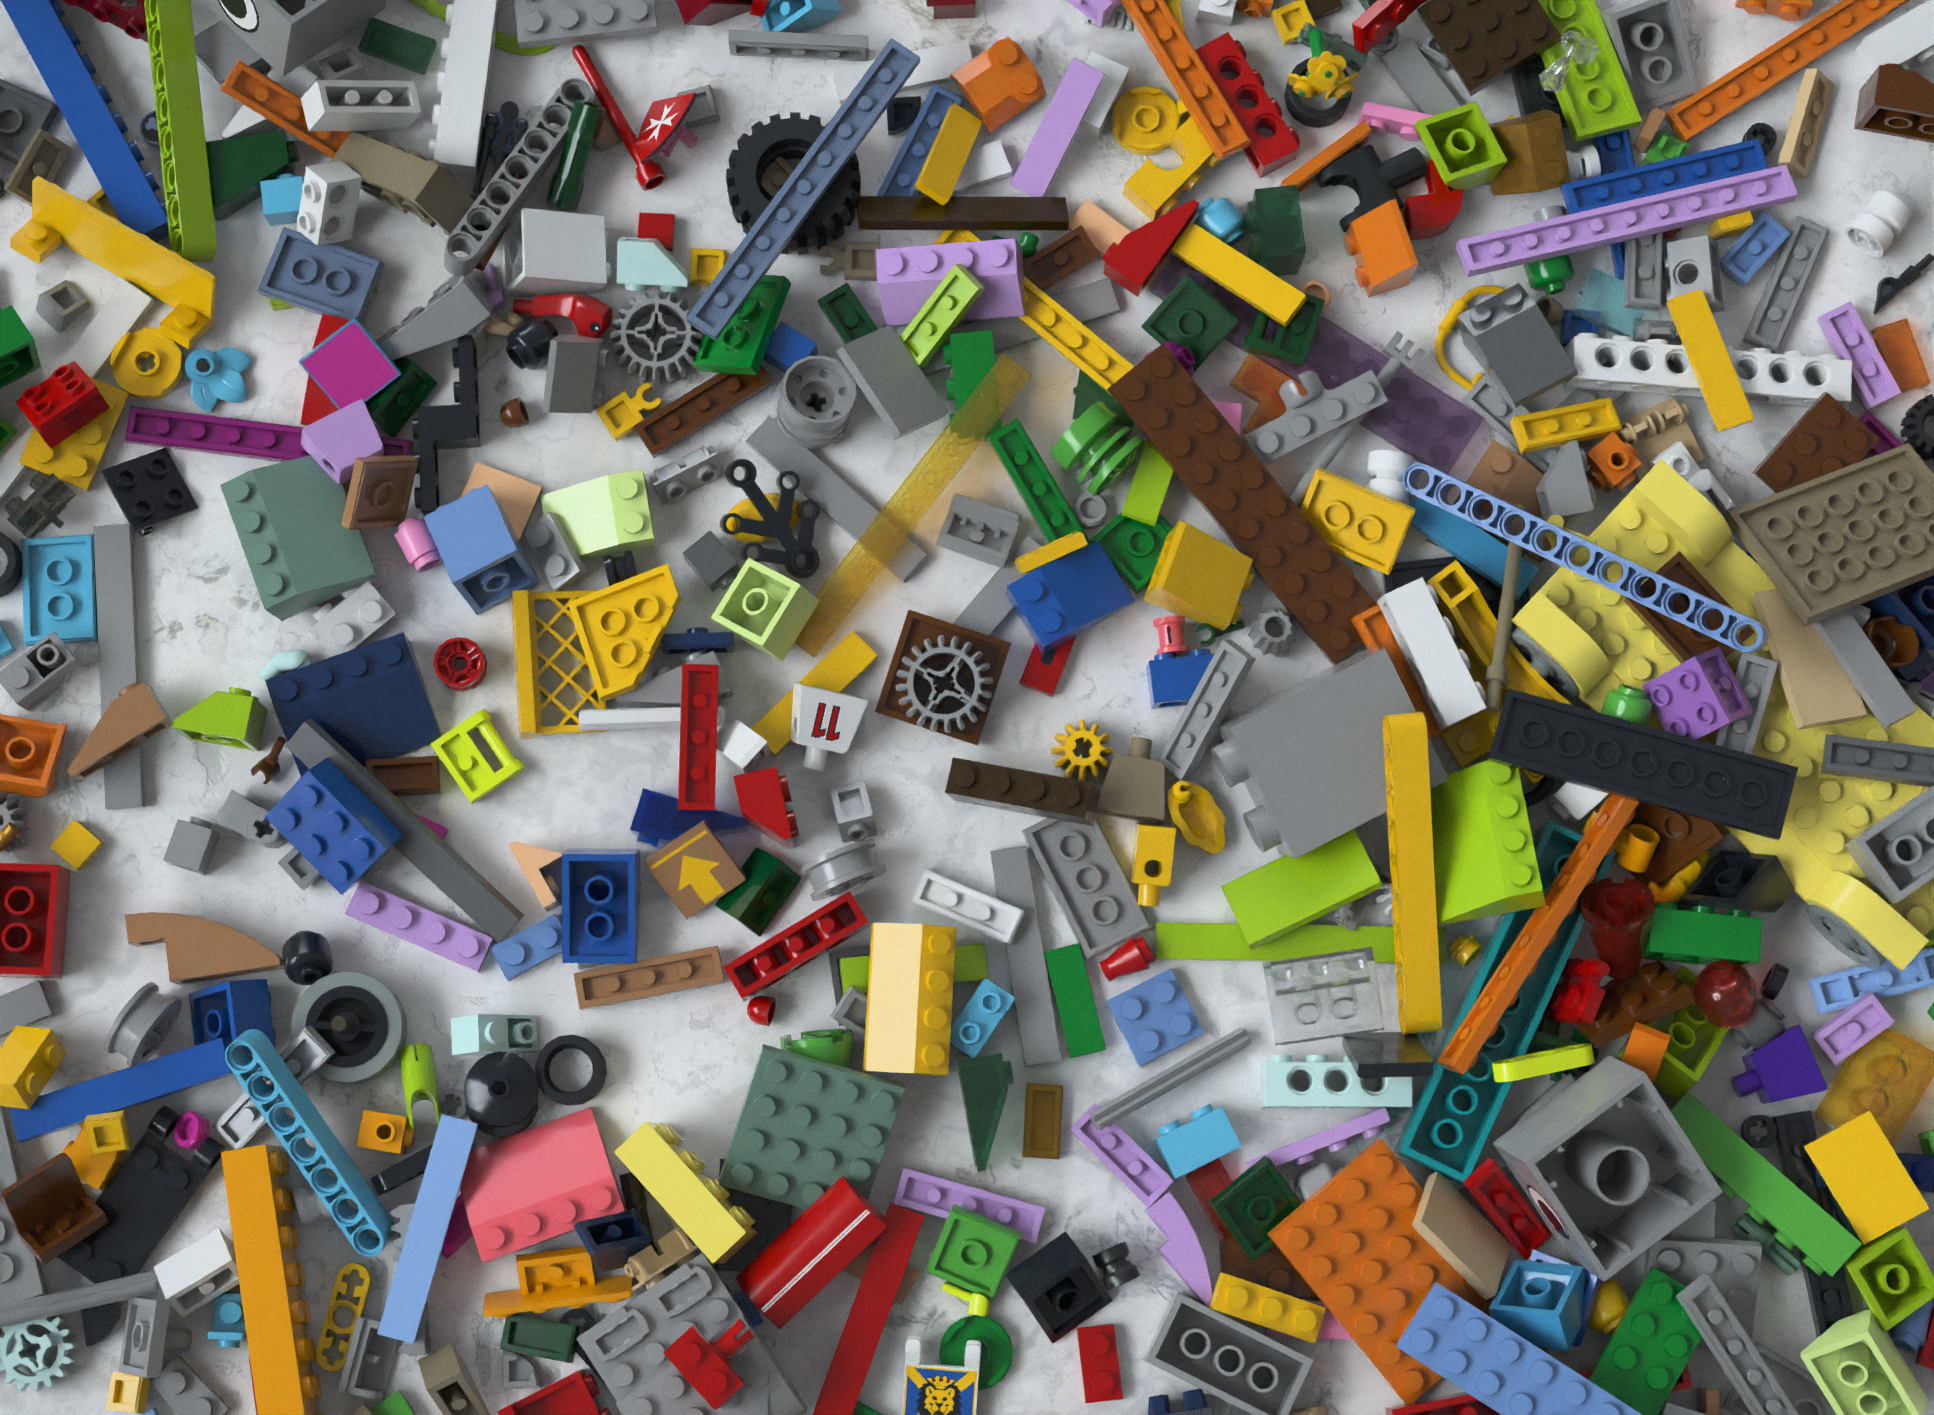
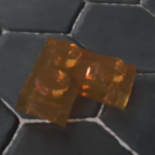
M1250 353L1230 383L1232 388L1259 403L1242 431L1245 435L1283 416L1286 412V406L1279 394V390L1284 382L1292 379ZM1293 380L1301 397L1306 395L1302 384Z

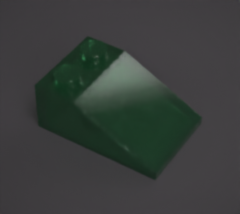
M1002 1053L959 1060L957 1062L976 1174L984 1173L1008 1093V1085L1014 1082L1010 1060L1003 1061Z

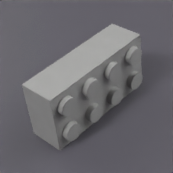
M1174 1292L1143 1358L1144 1361L1252 1415H1288L1313 1362L1312 1359L1177 1292Z

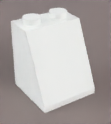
M523 208L510 221L502 236L504 297H536L571 292L596 294L608 283L611 272L610 264L606 262L609 230L605 228V216Z

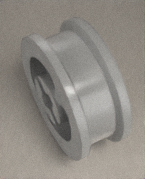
M867 839L844 846L804 865L800 871L803 876H809L814 889L810 894L812 900H822L841 894L887 871L885 864H878L873 852V848L876 846L875 840Z
M153 982L147 983L132 996L113 1022L104 1042V1050L110 1054L119 1052L127 1058V1065L130 1067L146 1062L159 1048L175 1024L182 1007L181 1000L176 997L167 999L159 993L158 985Z

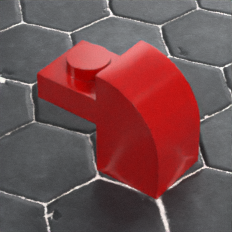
M1433 160L1428 161V175L1425 176L1428 194L1407 197L1402 208L1410 241L1433 238L1444 233L1454 222L1463 202V189L1449 191L1452 190V187L1444 184Z

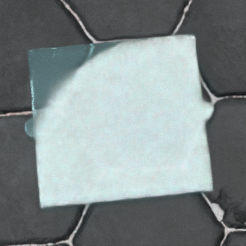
M1596 268L1593 269L1586 286H1582L1579 290L1581 296L1573 312L1574 315L1619 336L1631 337L1637 321H1641L1644 316L1641 309L1624 308V281Z

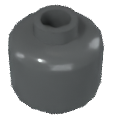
M1765 996L1761 1000L1756 997H1750L1731 1015L1730 1023L1735 1030L1730 1035L1745 1050L1750 1046L1758 1049L1784 1032L1785 1025L1782 1020L1785 1018V1015Z

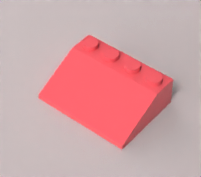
M592 1107L471 1150L460 1186L464 1206L482 1263L492 1262L576 1231L574 1225L579 1221L627 1211Z

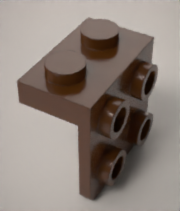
M60 1153L4 1189L1 1194V1198L21 1241L43 1265L109 1223L105 1213L85 1193L72 1160L66 1153Z

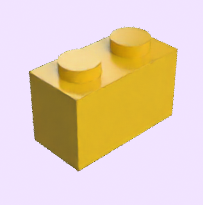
M16 1025L0 1048V1106L29 1110L67 1055L52 1029Z

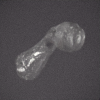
M1569 30L1565 32L1561 37V46L1566 53L1539 74L1540 85L1544 90L1553 92L1562 90L1571 56H1573V61L1579 65L1584 63L1589 66L1600 51V48L1596 46L1597 41L1590 36L1586 38L1577 31ZM1569 37L1582 43L1578 50H1576V41L1571 46L1568 44L1567 39Z

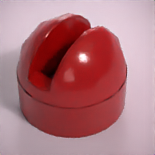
M756 996L751 999L747 1005L749 1018L756 1024L770 1026L775 1013L776 999L768 996Z

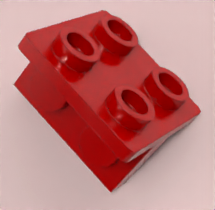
M75 361L58 367L50 378L40 385H35L25 390L21 398L16 401L18 407L50 449L111 408L100 394L96 385Z

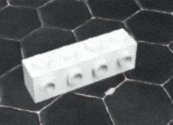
M1423 577L1384 594L1377 602L1440 731L1486 709L1487 707L1484 702L1487 698L1484 689L1478 681H1473L1468 671L1471 668L1469 659L1463 649L1458 650L1452 638L1455 635L1453 626L1446 616H1441L1436 606L1439 603L1438 597L1432 585H1426Z

